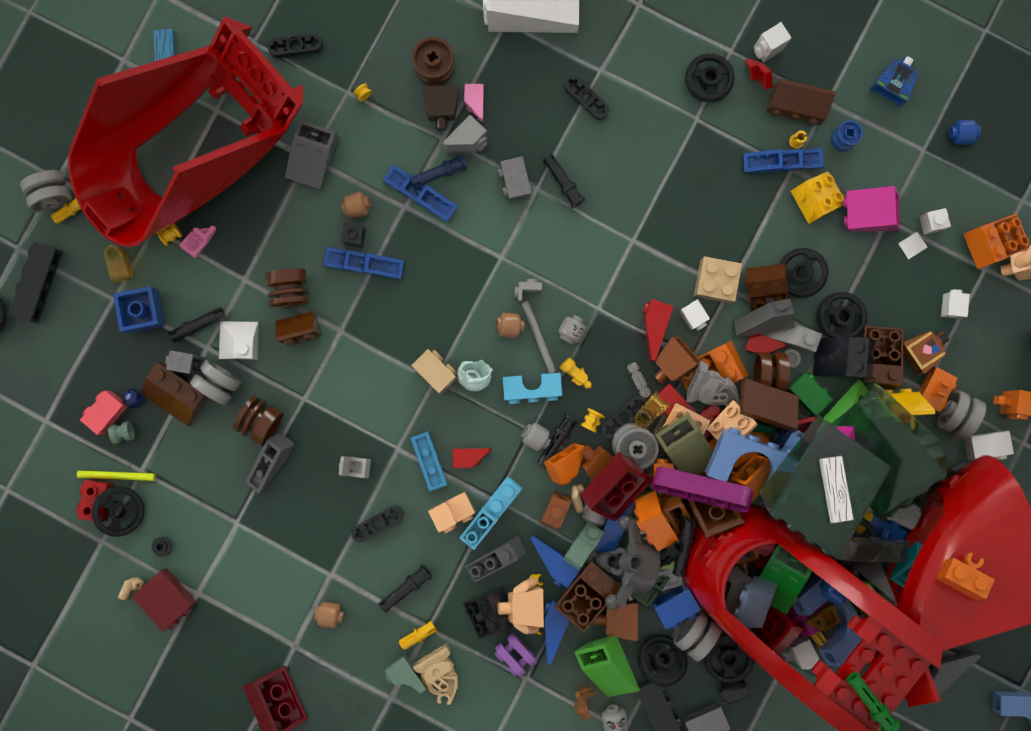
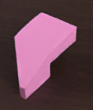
M465 84L464 104L467 111L475 114L478 120L483 122L484 84Z
M215 226L203 229L193 228V231L189 233L179 246L196 259L217 229Z

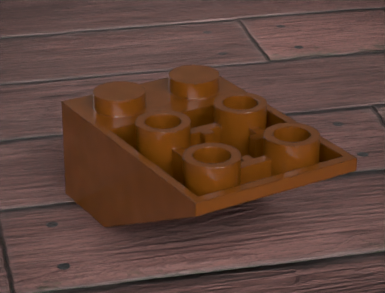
M864 326L862 337L875 340L872 379L860 380L866 388L898 389L903 385V329Z
M588 560L554 608L585 633L606 607V597L610 594H616L621 586L592 561Z

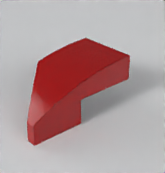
M753 59L745 60V64L750 71V80L758 79L765 90L773 88L772 71L759 61Z
M757 334L749 336L745 350L755 354L758 352H769L772 355V353L786 348L787 344Z
M491 448L453 449V468H474L478 466L481 460L491 452Z

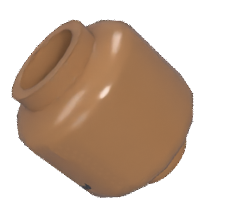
M356 192L346 196L341 206L345 216L355 220L368 215L371 201L368 196H364L361 192Z
M502 313L496 319V332H499L501 337L517 338L520 332L524 331V320H521L520 315L517 313Z
M322 602L321 605H317L314 621H317L318 626L335 629L338 623L343 622L344 612L341 611L339 604Z

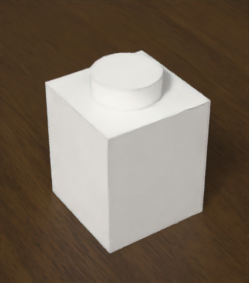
M946 208L927 212L919 217L924 235L943 231L951 227Z
M950 290L949 293L943 294L941 317L955 319L968 317L970 294H964L962 290Z
M698 299L679 311L690 330L694 328L697 331L707 325L706 321L710 319Z
M806 636L793 641L788 646L797 665L801 669H811L820 660L810 639Z

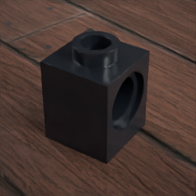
M344 222L341 242L347 246L363 248L366 228L363 225Z

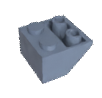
M754 575L752 581H747L744 590H742L739 598L740 603L736 608L734 617L747 628L763 627L778 584Z

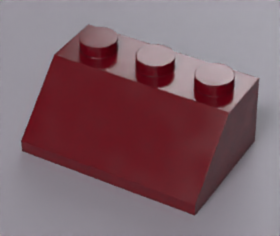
M618 452L580 495L590 510L615 522L653 481V478L631 458Z
M285 666L262 675L242 686L261 731H290L308 720Z

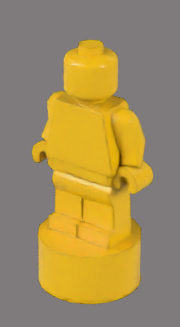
M568 357L559 368L572 377L571 382L578 386L583 385L586 389L592 387V383L587 380L588 375L585 373L584 368H577L575 361L571 357Z

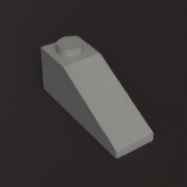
M795 325V328L761 334L809 354L816 352L822 336L819 332Z

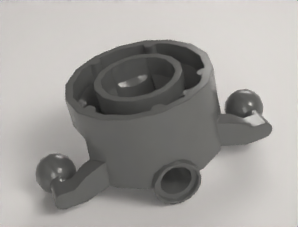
M623 515L618 521L621 529L628 530L629 543L624 549L618 548L615 551L601 552L596 558V564L600 569L619 577L621 588L618 594H610L605 600L606 606L611 610L618 609L620 606L624 607L627 598L631 594L642 595L651 590L660 570L659 551H657L654 545H650L647 540L641 539L637 519H632L629 515Z

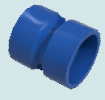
M845 121L832 133V146L841 152L850 150L862 139V127L856 121Z

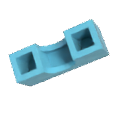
M561 373L541 374V385L536 390L526 389L522 383V376L503 377L504 400L508 401L509 404L520 403L521 399H528V403L539 402V398H547V401H556L558 397L562 396Z

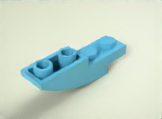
M507 476L459 539L475 550L520 493L522 487Z

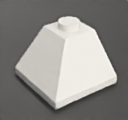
M220 321L219 359L258 360L259 322Z

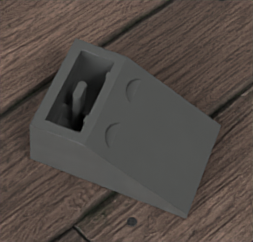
M300 119L293 136L285 178L321 190L340 138L337 132Z

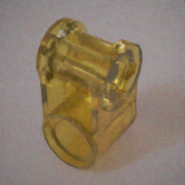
M115 245L107 246L104 250V257L112 283L115 284L132 279L133 271L126 251Z
M655 391L636 413L634 421L637 426L641 428L648 427L671 405L658 395V391ZM641 414H646L649 420L642 419Z

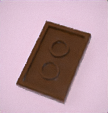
M747 378L742 381L741 415L792 432L798 429L799 396Z

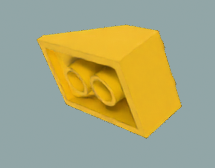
M900 389V393H893V390H880L881 394L874 395L876 418L935 414V409L921 393L912 392V389Z

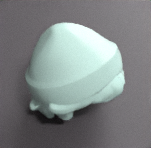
M479 360V362L463 361L458 368L457 379L465 389L478 392L490 384L493 369L489 367V364L484 363L483 360Z

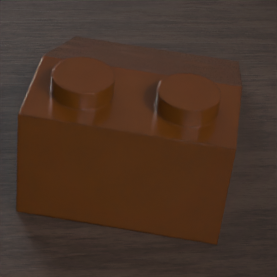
M684 499L706 539L745 524L738 511Z

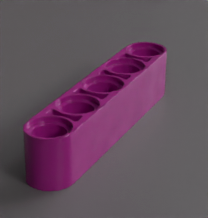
M666 467L657 468L651 486L653 490L660 493L743 513L749 511L754 493L751 488Z

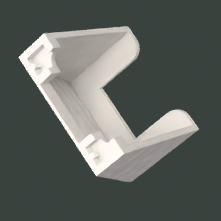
M483 0L484 25H488V32L578 33L579 0Z

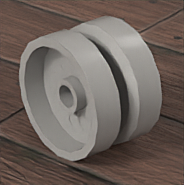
M47 170L34 173L20 182L23 195L27 196L26 203L29 211L40 213L55 210L72 200L69 189L64 186L66 181L61 171Z
M204 360L200 370L205 376L195 374L190 384L210 399L222 405H227L232 397L226 389L237 391L241 381L223 367Z
M956 390L948 397V403L944 410L939 412L937 426L946 432L953 431L954 436L967 440L981 425L986 412V404L977 398L970 399L969 394Z
M629 423L623 425L616 431L612 439L614 454L616 455L620 452L631 458L642 469L651 466L657 458L659 452L658 442L655 436L641 424Z
M702 611L697 612L698 615L693 619L686 620L674 639V645L682 651L688 649V655L696 662L702 660L711 651L722 632V628L715 621L708 622V616Z

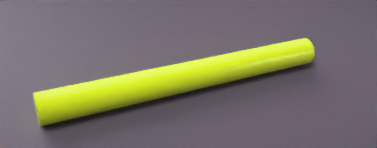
M78 470L77 478L155 481L156 474Z

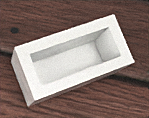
M782 22L762 33L754 46L756 56L762 59L763 63L782 52L791 40V36Z
M1010 431L973 435L964 440L968 460H975L982 455H989L997 460L1007 459V455L1014 454Z

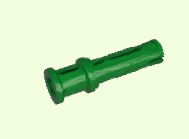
M854 672L850 674L846 681L869 709L871 719L879 724L881 731H898L900 722L891 716L888 706L880 703L859 673Z

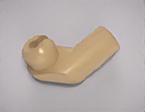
M582 483L574 484L571 488V500L576 513H581L584 510L580 494L585 490Z
M139 577L126 580L118 598L127 600L131 591L140 590L143 587L144 581Z

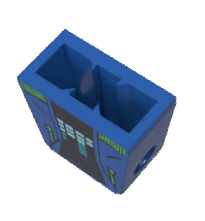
M905 56L901 63L894 60L870 89L899 106L904 105L910 97L918 75L916 71L911 69L914 60L908 56Z

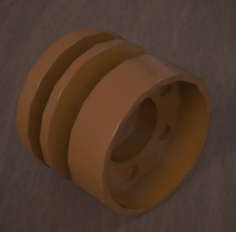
M280 269L265 273L266 286L276 288V291L268 293L269 298H277L268 301L269 307L287 309L310 303L309 297L301 296L308 294V289L299 288L300 285L307 283L305 269Z
M254 395L239 411L233 430L236 432L242 431L243 436H247L252 432L251 441L264 446L266 440L272 437L278 429L284 412L275 406H270L265 411L267 402L264 400L260 402V398Z

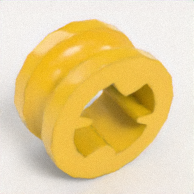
M364 83L357 87L353 94L358 96L359 102H362L371 96L372 90L368 89V85Z

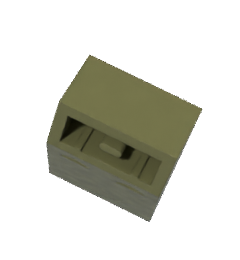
M688 412L654 432L656 438L679 471L699 475L706 470L713 449Z

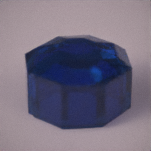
M134 388L127 389L123 394L122 402L129 408L138 407L142 402V394Z

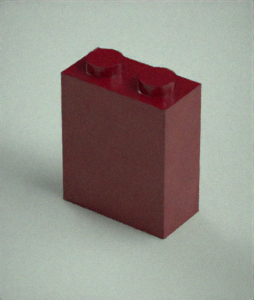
M167 568L160 570L132 596L135 602L162 632L167 629H174L180 623L178 619L183 615L187 617L194 610L193 606L197 603Z

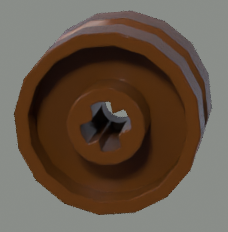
M428 37L422 39L415 46L412 52V63L417 77L423 83L429 86H440L452 78L455 71L454 54L451 46L445 40L438 37Z
M758 352L754 361L753 381L787 392L790 379V363L787 353H775L771 357L769 352Z

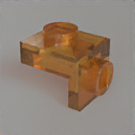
M589 686L582 687L578 690L579 692L575 693L577 703H574L577 715L581 714L583 720L590 718L585 699L596 696L594 687L590 688Z

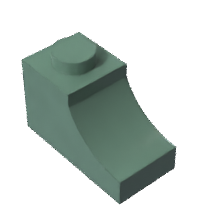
M588 521L577 534L563 560L577 570H580L599 543L604 532Z
M406 653L388 665L384 670L387 681L390 684L393 683L395 687L401 684L413 687L419 694L427 688L422 682L420 673L413 669V663Z

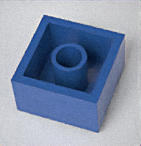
M149 286L113 294L120 332L129 334L165 326L159 290L157 288Z
M685 585L676 587L658 597L652 603V607L665 629L670 628V630L677 628L680 622L686 618L687 620L693 619L698 615L697 612L701 611L691 591Z

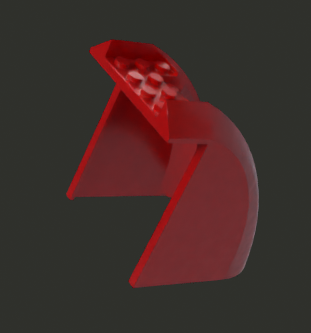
M223 17L209 46L97 78L69 150L68 172L73 192L83 213L105 238L120 246L134 247L157 235L213 199L241 178L274 147L288 130L303 105V85L292 88L250 41L248 36L253 27L231 18ZM244 85L250 90V92L253 95L248 94V92L245 90ZM208 89V93L214 100L230 92L250 115L249 118L242 122L239 127L246 136H250L252 133L258 134L174 166L172 170L175 173L163 197L158 196L149 188L140 173L136 150L178 118Z
M989 455L978 457L959 470L953 477L941 481L942 485L935 487L936 491L928 499L917 525L901 545L886 573L898 604L895 607L942 642L943 651L1031 624V508L1025 494L1011 472L999 460ZM915 542H919L923 546L911 567L903 588L890 579V574L902 553ZM970 552L973 553L971 561L976 564L978 558H983V565L976 570L995 579L987 599L974 600L937 580L936 578L944 560L955 558L964 563V556ZM876 651L874 659L869 662L870 666L881 653L880 651ZM929 668L926 669L903 698L906 699L908 707L941 701Z
M751 504L748 512H740L745 524L707 539L699 525L696 524L697 529L694 530L693 535L695 539L691 543L685 576L683 577L684 583L691 591L694 599L753 660L838 731H878L880 729L879 724L871 719L869 709L846 681L850 674L854 672L860 674L864 666L874 659V654L877 650L881 653L861 678L880 703L888 706L890 714H892L931 663L940 669L943 651L942 642L768 509ZM766 544H779L868 614L865 619L853 616L847 623V626L859 635L862 640L836 673L821 660H818L812 668V672L816 675L817 680L814 684L789 665L782 655L779 656L726 609L724 593L728 576L736 562L756 547Z

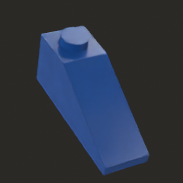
M532 534L530 539L551 577L554 578L553 582L561 588L563 586L568 588L580 570H577L563 560V554Z
M551 598L550 603L546 602L543 608V613L545 614L547 664L549 665L552 664L569 623V620L554 608L558 601Z

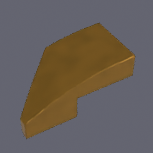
M828 604L808 617L804 623L827 632V630L842 623L834 604Z

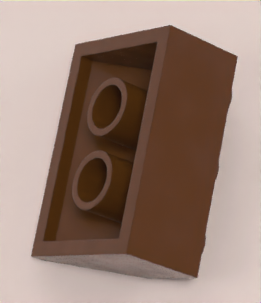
M779 78L771 89L766 112L776 117L786 116L793 121L803 120L808 121L810 125H821L828 116L836 96V91Z
M156 362L145 378L141 395L185 425L190 426L209 397L190 384V380L178 372L166 370L167 366L165 363Z

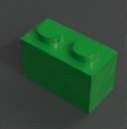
M804 372L788 386L787 392L799 396L798 403L811 416H818L833 399L830 397L831 393L825 387H820L816 383L817 379L811 373L807 374Z

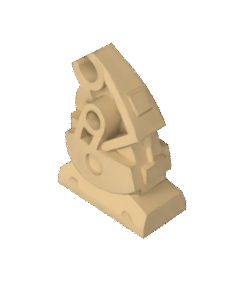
M446 643L413 664V669L421 673L422 682L432 694L438 695L437 703L441 704V697L446 696L448 698L447 705H450L458 689V674L454 671L453 661L448 657L451 650Z

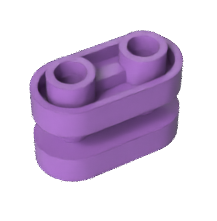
M512 632L507 636L509 643L506 646L501 642L495 647L497 651L495 655L501 662L505 661L509 665L508 669L515 677L517 675L522 677L527 672L524 666L528 663L533 667L538 662V659L524 642ZM513 649H516L522 656L520 660L511 652Z

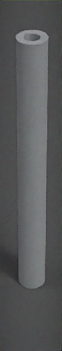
M525 301L521 304L548 372L554 373L556 372L555 366L529 301Z

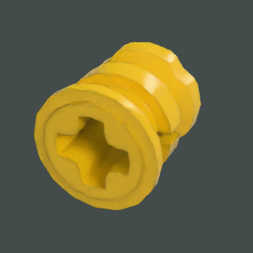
M176 224L157 234L165 246H169L168 242H174L177 237L183 236Z
M588 408L589 413L585 415V421L581 423V426L596 433L597 425L600 426L601 418L604 419L605 416Z

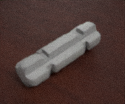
M637 363L629 364L627 369L629 373H632L631 377L637 389L640 390V395L644 398L651 396V391L647 388V383L641 371L639 372Z

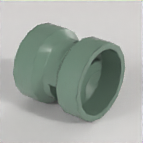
M130 421L123 422L121 425H109L108 427L109 438L113 444L120 443L121 440H133L135 437L134 428Z

